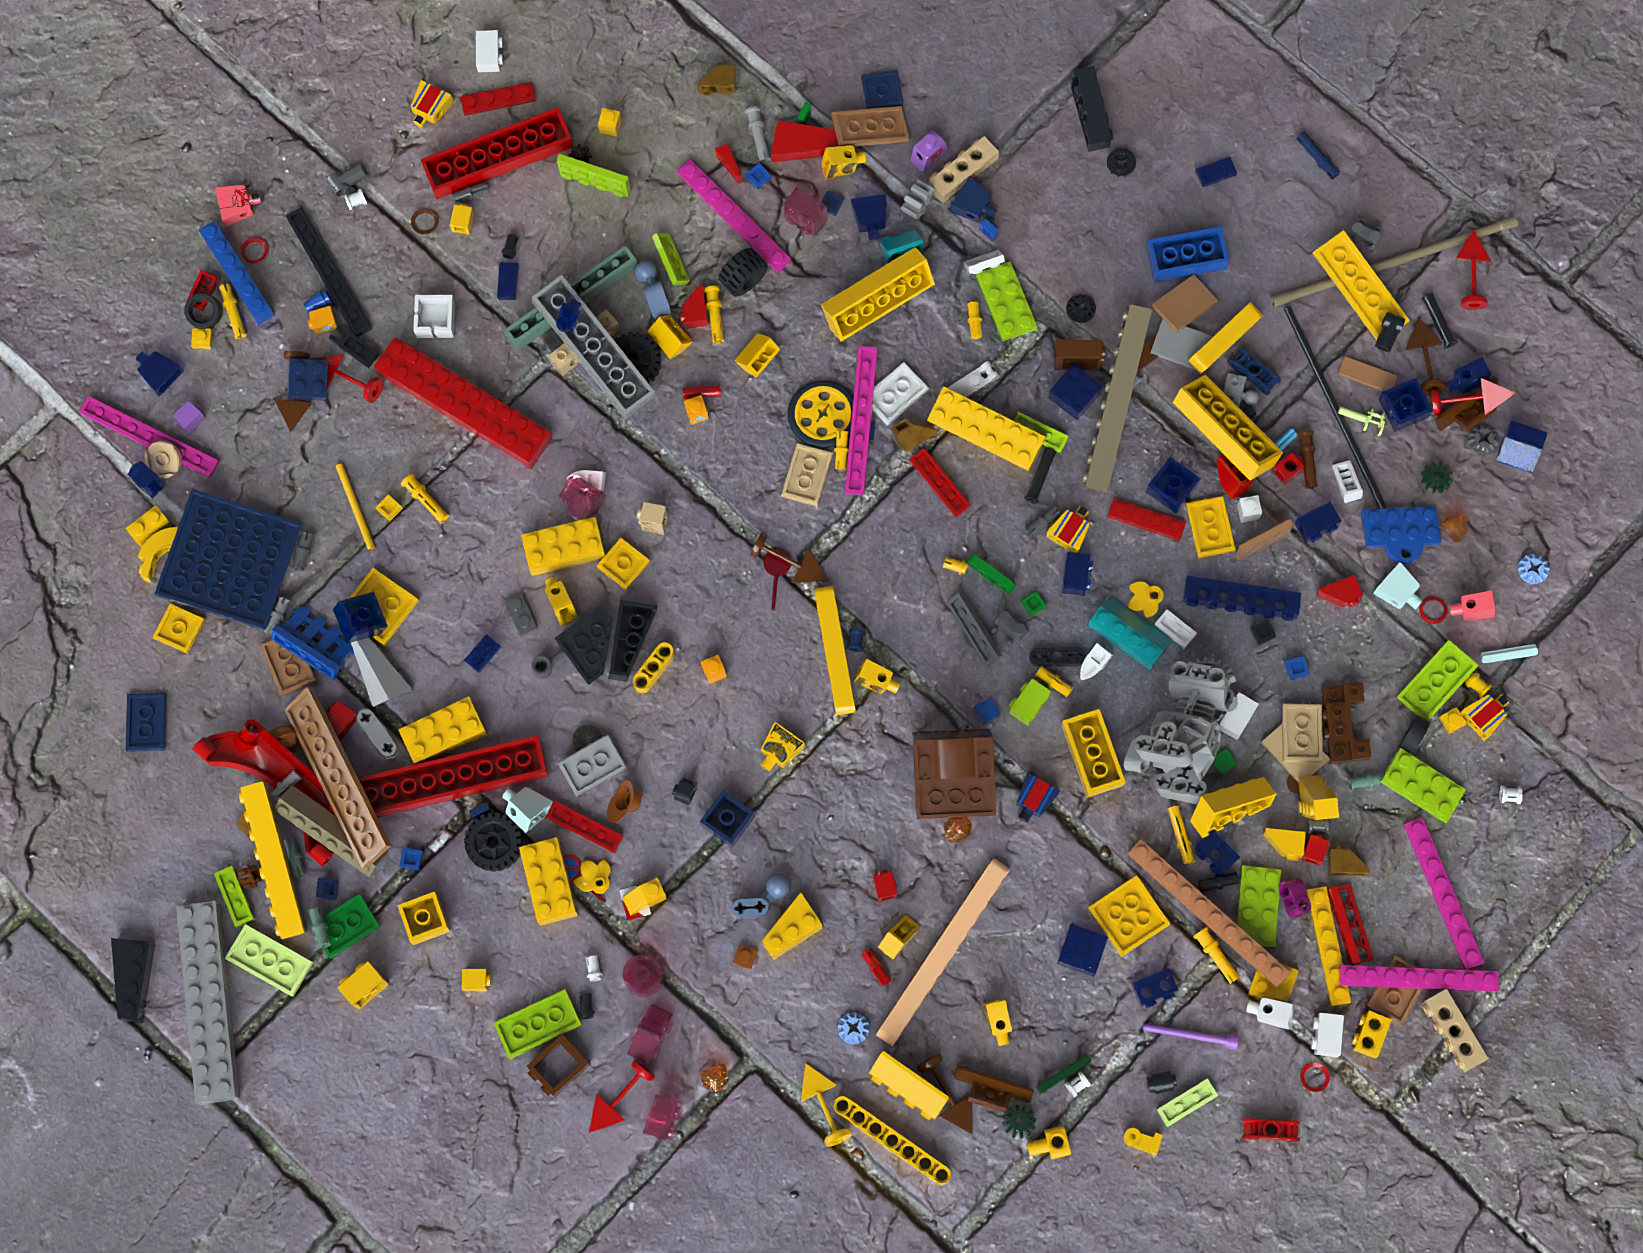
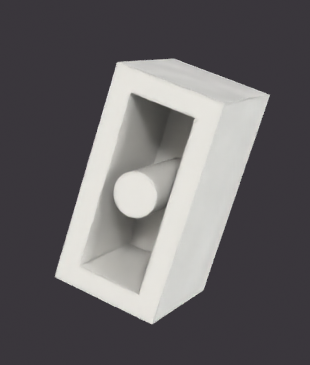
M498 30L476 31V67L478 72H500V65H503V54H500V48H503V37L499 36Z
M1239 692L1236 696L1238 702L1236 709L1231 712H1222L1217 720L1220 723L1221 731L1236 740L1240 737L1259 705Z
M1319 1013L1317 1017H1314L1313 1029H1316L1315 1037H1312L1311 1049H1314V1055L1339 1057L1341 1055L1344 1015Z

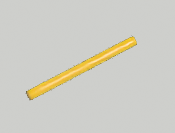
M342 463L338 464L336 469L368 551L375 549L373 540Z

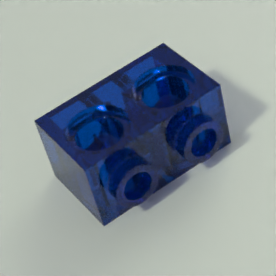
M141 460L130 468L129 477L150 498L153 499L165 487V484L158 475Z
M1169 968L1131 984L1140 1007L1150 1008L1157 1004V1000L1162 998L1164 1001L1170 1000L1178 992L1177 985ZM1166 981L1170 985V989L1163 991L1159 986L1160 982ZM1144 988L1149 989L1152 994L1151 997L1144 998L1141 990Z

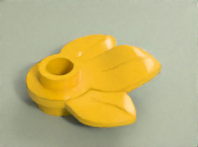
M1145 582L1131 584L1129 589L1134 596L1131 598L1128 608L1133 611L1143 610L1146 618L1155 615L1158 611V604L1164 597L1163 590L1158 586H1149ZM1156 593L1158 597L1152 598L1150 594Z
M583 860L580 867L582 876L576 878L574 884L584 892L593 890L598 894L605 893L610 887L608 879L611 873L610 865L605 860L600 861L598 865L592 861ZM598 881H603L602 886L596 885Z

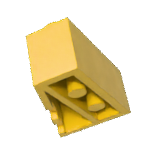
M802 893L797 896L762 940L764 947L773 960L823 929L822 923Z

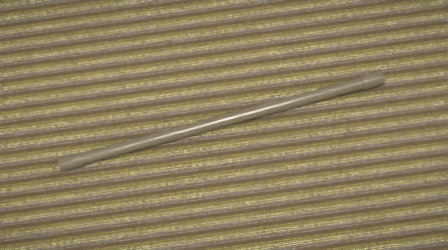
M1515 216L1474 231L1478 238L1517 227L1518 221ZM1472 231L1371 264L1370 267L1376 273L1463 244ZM1329 278L1290 292L1272 296L1270 299L1272 306L1277 307L1336 285Z

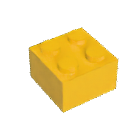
M435 891L397 905L409 941L413 945L451 932L439 897Z
M369 962L359 964L355 968L356 972L351 976H345L337 987L357 1010H360L389 985Z

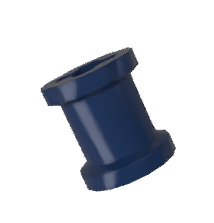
M849 629L850 640L846 649L862 652L864 649L862 647L863 636L866 635V632L860 629Z

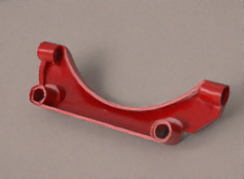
M250 719L246 721L242 730L238 733L232 730L210 735L207 738L202 737L192 748L209 765L234 768L247 772L266 781L274 789H276L279 781L282 782L294 770L302 777L294 787L335 815L316 774L256 720ZM303 831L305 852L319 865L324 866L335 853Z

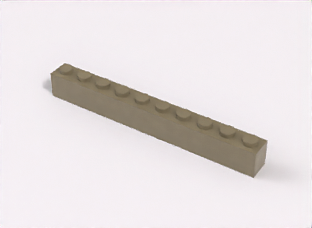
M1130 304L1129 310L1125 309L1122 320L1126 321L1124 328H1120L1118 338L1121 339L1120 346L1116 345L1114 352L1117 360L1116 364H1111L1109 374L1113 376L1111 381H1107L1105 392H1108L1107 399H1103L1100 409L1104 410L1103 417H1098L1096 428L1100 429L1098 435L1093 437L1091 446H1095L1094 453L1089 454L1087 464H1090V469L1085 471L1083 482H1086L1085 488L1104 493L1108 492L1152 309Z

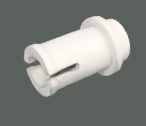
M598 956L585 958L589 974L587 978L590 979V982L601 980L603 973L600 972Z

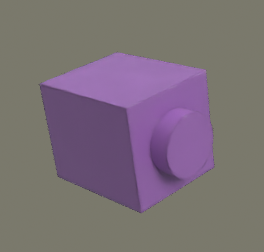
M189 400L172 415L175 421L189 434L205 419L202 414L204 410L197 403L193 405Z

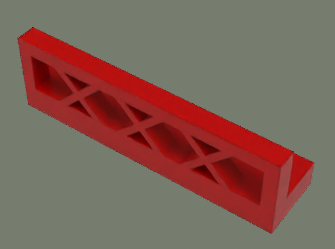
M1351 885L1329 888L1327 890L1349 965L1354 966L1373 961L1374 959ZM1347 890L1349 899L1346 904L1341 900L1340 891ZM1346 908L1354 912L1355 917L1352 923L1347 919ZM1352 927L1360 931L1361 936L1358 942L1353 938ZM1358 946L1366 950V958H1359Z

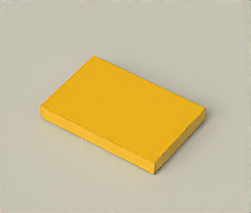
M1223 496L1185 504L1198 558L1234 552L1236 550Z

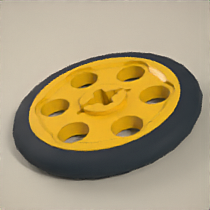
M823 380L806 384L793 395L789 403L787 414L792 432L799 440L812 447L830 448L836 446V431H848V438L850 437L854 397L845 387L835 382ZM827 392L830 397L828 400L822 401L819 398V394ZM805 400H810L813 405L811 408L805 409L802 403ZM837 402H843L845 408L843 410H836L834 405ZM827 409V411H826L827 417H826V416H823L822 418L819 419V417H820L819 411H820V412H823L824 410ZM809 418L812 421L811 425L808 427L802 426V419ZM836 420H842L844 426L842 428H835L833 423ZM819 428L827 430V434L822 437L817 435L816 432Z

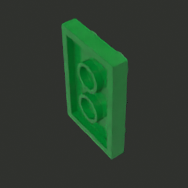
M358 894L323 916L324 923H327L328 926L326 930L331 942L329 947L323 949L329 959H332L381 928L361 894Z

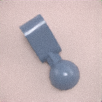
M648 260L640 261L634 268V276L639 282L645 284V287H642L653 320H657L660 316L671 315L661 282L655 281L657 276L656 266Z
M783 874L772 875L766 882L767 891L761 898L736 900L732 904V913L738 918L765 916L769 911V905L775 898L780 899L788 895L791 887L789 879ZM758 902H762V905L766 906V908L762 909L761 913L755 908L743 910V914L735 911L739 904L750 908L758 906Z

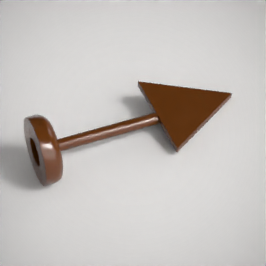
M1418 319L1406 350L1423 348L1429 379L1421 383L1419 389L1422 395L1431 396V389H1438L1442 393L1447 387L1444 380L1433 378L1427 347L1443 345V342Z
M284 351L283 357L288 361L290 358L310 359V354L301 351ZM274 399L290 432H292L312 404L311 402H300L295 399H291V401Z
M761 532L752 549L751 556L757 557L763 549L798 567L799 569L792 583L829 581L810 550H808L800 564L765 546L767 534Z
M938 1053L917 1066L918 1071L923 1073L931 1069L952 1105L951 1108L938 1116L972 1134V1102L968 1101V1096L956 1104L935 1068L943 1060L941 1054Z

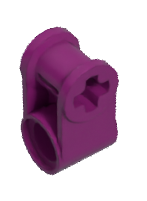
M1301 879L1283 881L1279 884V893L1288 916L1298 918L1301 914L1311 910V902L1306 893L1304 882Z

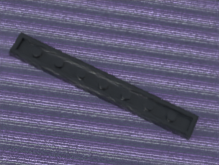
M302 207L286 215L289 224L353 334L359 337L372 330Z

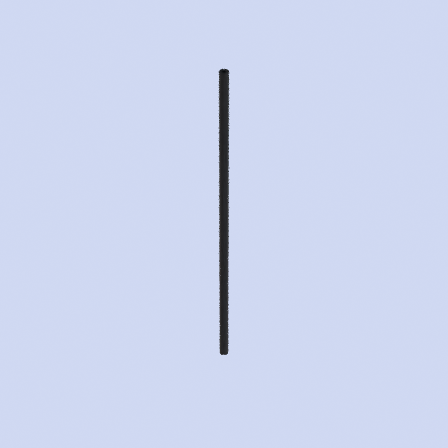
M1291 306L1284 308L1285 314L1378 508H1387L1343 415L1338 414L1339 406ZM1401 550V555L1404 558L1409 557V553L1406 550Z

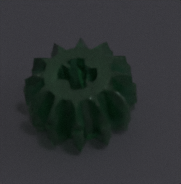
M1434 461L1431 462L1430 466L1426 465L1424 467L1425 471L1421 472L1423 477L1421 483L1427 484L1425 490L1432 488V494L1435 493L1436 489L1439 493H1443L1444 489L1448 490L1450 488L1449 484L1453 482L1451 478L1453 471H1447L1449 465L1443 467L1442 461L1438 465Z
M1018 1104L1015 1105L1016 1112L1009 1107L1008 1112L1011 1116L1008 1114L1003 1115V1118L1009 1121H1004L1002 1126L1009 1125L1005 1132L1014 1131L1012 1138H1015L1016 1134L1019 1133V1138L1023 1139V1132L1027 1136L1031 1135L1027 1128L1035 1130V1126L1029 1123L1036 1122V1118H1029L1033 1111L1031 1110L1026 1114L1027 1106L1025 1105L1022 1111L1019 1110ZM1017 1117H1021V1120L1024 1119L1021 1127H1017L1018 1124H1014Z

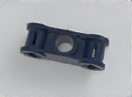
M1239 347L1238 352L1227 360L1232 369L1247 377V380L1265 395H1269L1271 393L1270 390L1281 382L1280 377L1275 372L1268 369L1243 347ZM1250 369H1257L1258 373H1252Z

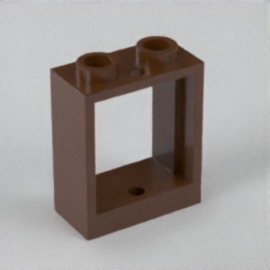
M1056 340L1054 370H1099L1100 365L1104 364L1105 346H1102V340Z
M563 1034L527 1065L530 1070L528 1075L534 1081L539 1080L543 1084L540 1088L547 1096L552 1094L554 1097L590 1066ZM561 1044L579 1066L556 1087L552 1088L535 1067Z

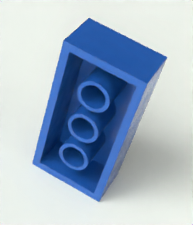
M1221 227L1149 239L1146 246L1154 282L1225 270L1229 263Z

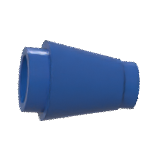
M320 290L303 304L306 311L311 312L330 306L333 301L327 290Z

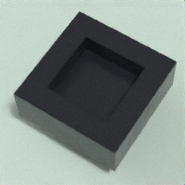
M1268 620L1250 628L1258 646L1276 638V634Z

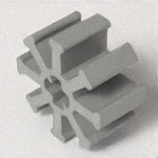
M919 178L916 184L912 185L910 194L906 195L905 203L901 206V210L919 220L921 215H924L927 205L931 204L933 200L932 196L936 193L935 187Z

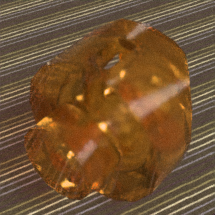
M1458 513L1455 517L1448 515L1439 528H1444L1450 534L1453 542L1459 543L1468 532V527L1465 525L1467 519Z
M966 817L949 818L943 826L944 836L949 842L962 843L969 837L972 824Z
M720 1062L714 1067L700 1070L702 1085L704 1088L710 1089L711 1092L722 1091L723 1086L729 1081L724 1063Z

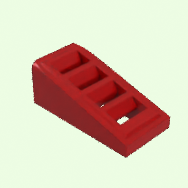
M725 144L715 148V155L738 184L742 183V175L730 146Z
M200 270L188 299L192 295L197 294L198 291L212 295L221 278ZM205 278H208V279L211 280V282L208 283V282H205L204 280H205ZM203 284V285L207 286L208 289L205 290V289L201 288V285ZM202 300L201 304L197 302L194 307L204 311L209 301Z

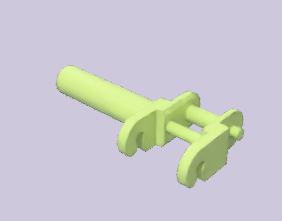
M1341 406L1339 407L1338 414L1364 422L1363 431H1366L1368 423L1372 422L1379 427L1377 436L1382 434L1385 421H1383L1385 413L1378 414L1373 412L1374 409L1368 411L1369 416ZM1372 416L1380 418L1379 422L1372 420Z

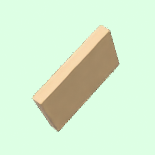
M797 443L781 497L818 507L833 452Z
M1282 704L1283 762H1323L1322 704Z
M1282 724L1261 742L1297 782L1298 777L1314 775L1330 760L1323 752L1322 763L1283 762Z

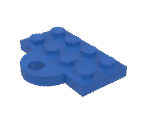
M1436 506L1363 509L1360 512L1366 548L1384 547L1388 557L1398 564L1399 562L1401 564L1413 563L1422 554L1424 545H1439L1441 543ZM1401 550H1406L1409 553V558H1404L1401 555Z

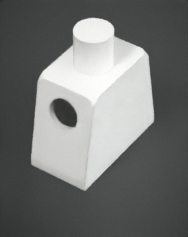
M1261 998L1260 1003L1249 1000L1247 1012L1257 1014V1019L1260 1022L1289 1030L1294 1008L1293 1004ZM1271 1009L1272 1012L1269 1013V1014H1266V1013H1265V1010Z

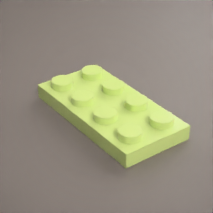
M246 924L225 957L231 963L294 997L313 965L312 961Z

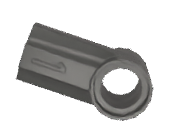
M356 163L341 173L335 172L326 179V182L334 194L339 197L346 194L351 186L366 178V175L360 165Z

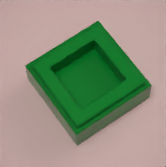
M804 103L797 117L798 124L806 125L812 113L811 104Z
M1034 591L1020 601L1031 618L1047 608V604L1037 591Z
M1227 748L1217 754L1213 761V765L1221 776L1238 765Z

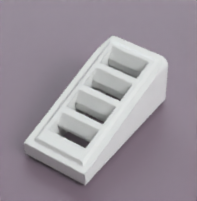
M1348 460L1332 465L1344 503L1361 499L1363 490L1351 461ZM1345 469H1348V470H1349V471H1346V472H1343V473H1339V471H1341V470H1345Z

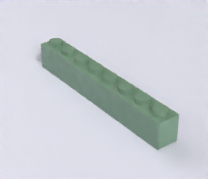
M625 245L570 283V286L586 304L632 272L637 264L636 258ZM535 308L507 327L504 333L508 341L518 352L552 327L539 310Z

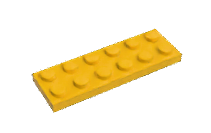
M1344 230L1313 252L1316 259L1376 341L1387 312L1404 318V325L1410 321Z

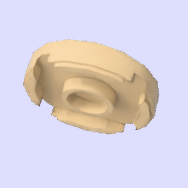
M161 440L152 443L148 450H146L145 464L147 469L155 474L154 476L168 478L174 476L180 470L182 456L179 449L173 443Z

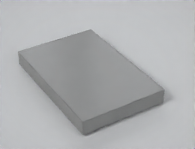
M1162 318L1150 353L1196 370L1188 360L1213 336L1186 326L1176 333Z
M608 734L557 762L575 796L582 794L627 768Z

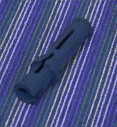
M1306 131L1298 135L1296 140L1318 163L1317 166L1320 169L1322 168L1331 180L1335 179L1341 171L1332 163L1331 158L1322 152Z

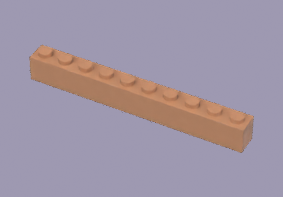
M1140 840L1128 853L1132 860L1278 989L1290 975V971L1145 842Z

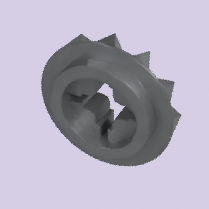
M1480 424L1473 427L1470 431L1468 443L1475 452L1488 454L1496 449L1499 435L1489 425ZM1480 435H1489L1487 438V442L1483 441L1478 443L1481 438Z

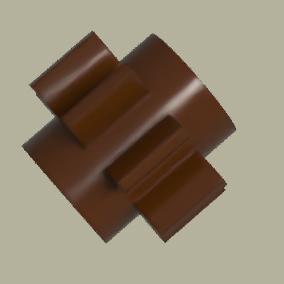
M247 864L242 866V871L237 872L238 882L244 889L258 887L257 883L262 881L256 865L249 866Z

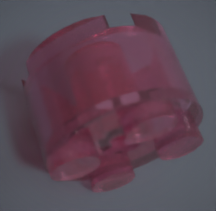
M637 955L626 962L623 968V981L632 994L645 998L655 994L662 986L664 979L663 971L656 959L648 955ZM641 972H642L643 974H645V973L647 972V974H646L647 978H646V979H643V978H642L641 980H639V979H640L639 974H640Z

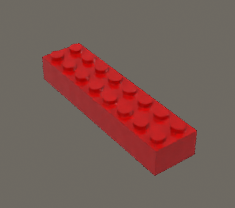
M559 107L420 160L437 200L452 194V192L467 188L468 185L470 187L569 150L573 147V143Z

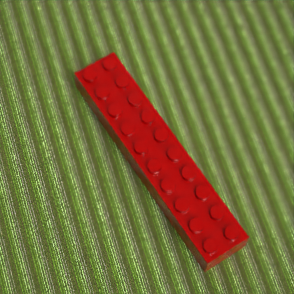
M396 337L393 338L373 366L376 373L530 469L533 468L552 440L550 431Z
M537 735L358 779L377 818L549 776L541 740Z

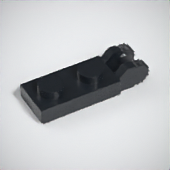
M337 326V332L345 338L340 341L331 334L328 337L329 340L369 369L380 353L350 331L348 332L342 327Z

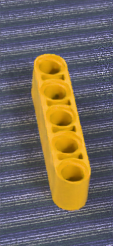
M1250 302L1188 361L1202 374L1248 331L1263 314Z

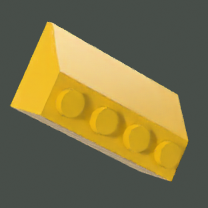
M882 1051L869 1072V1075L872 1076L871 1081L879 1086L883 1084L888 1087V1093L894 1097L899 1095L905 1099L903 1101L905 1105L911 1109L914 1107L921 1111L920 1115L927 1120L931 1118L935 1120L949 1100L946 1094L884 1051Z

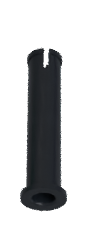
M1432 293L1425 295L1422 301L1445 344L1443 347L1447 349L1456 345L1458 341L1454 339Z
M1045 448L1028 494L1024 496V499L1030 503L1038 504V496L1056 455L1054 449Z

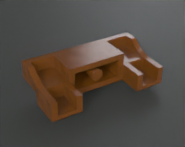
M1363 682L1323 686L1321 688L1323 703L1322 721H1325L1323 738L1327 740L1329 763L1340 764L1370 760L1369 739L1354 740L1350 704H1360L1365 701Z

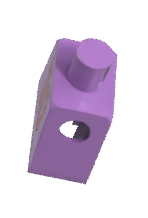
M931 130L914 146L910 161L924 173L948 151L946 142L934 130Z

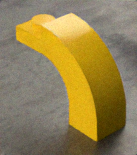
M170 527L156 532L141 547L138 557L144 563L140 565L139 574H141L140 576L144 581H153L157 562L163 554L170 551L178 527Z

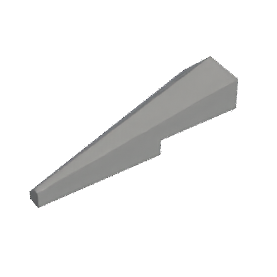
M351 614L343 616L342 619L372 706L381 705L413 691V687L407 684L400 672L396 671L382 650L373 640L369 639L364 633L365 630L353 620V616Z

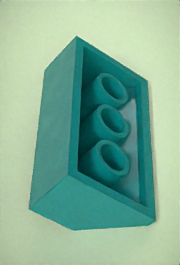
M1111 596L1099 607L1088 624L1089 628L1149 671H1151L1173 641Z

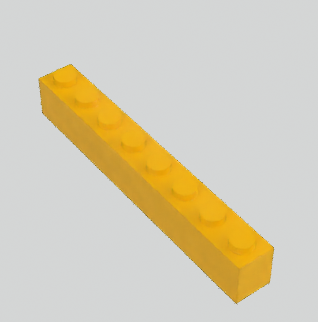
M266 781L240 787L239 798L246 808L244 817L246 822H250L251 830H249L250 839L255 841L256 844L254 854L256 860H260L261 868H259L260 876L266 881L267 886L264 887L265 894L272 903L269 906L272 917L276 918L277 922L275 925L276 934L282 940L306 933L305 923Z

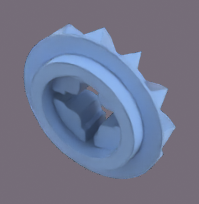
M1534 553L1524 556L1518 565L1520 577L1530 584H1538L1544 581L1550 569L1542 555L1538 556ZM1531 564L1533 566L1540 565L1537 569L1538 573L1535 571L1527 572L1531 568Z
M857 1012L847 1013L841 1017L838 1023L839 1036L849 1044L861 1043L869 1033L867 1019ZM859 1021L857 1029L860 1034L853 1031L848 1035L850 1027L847 1022L854 1025Z

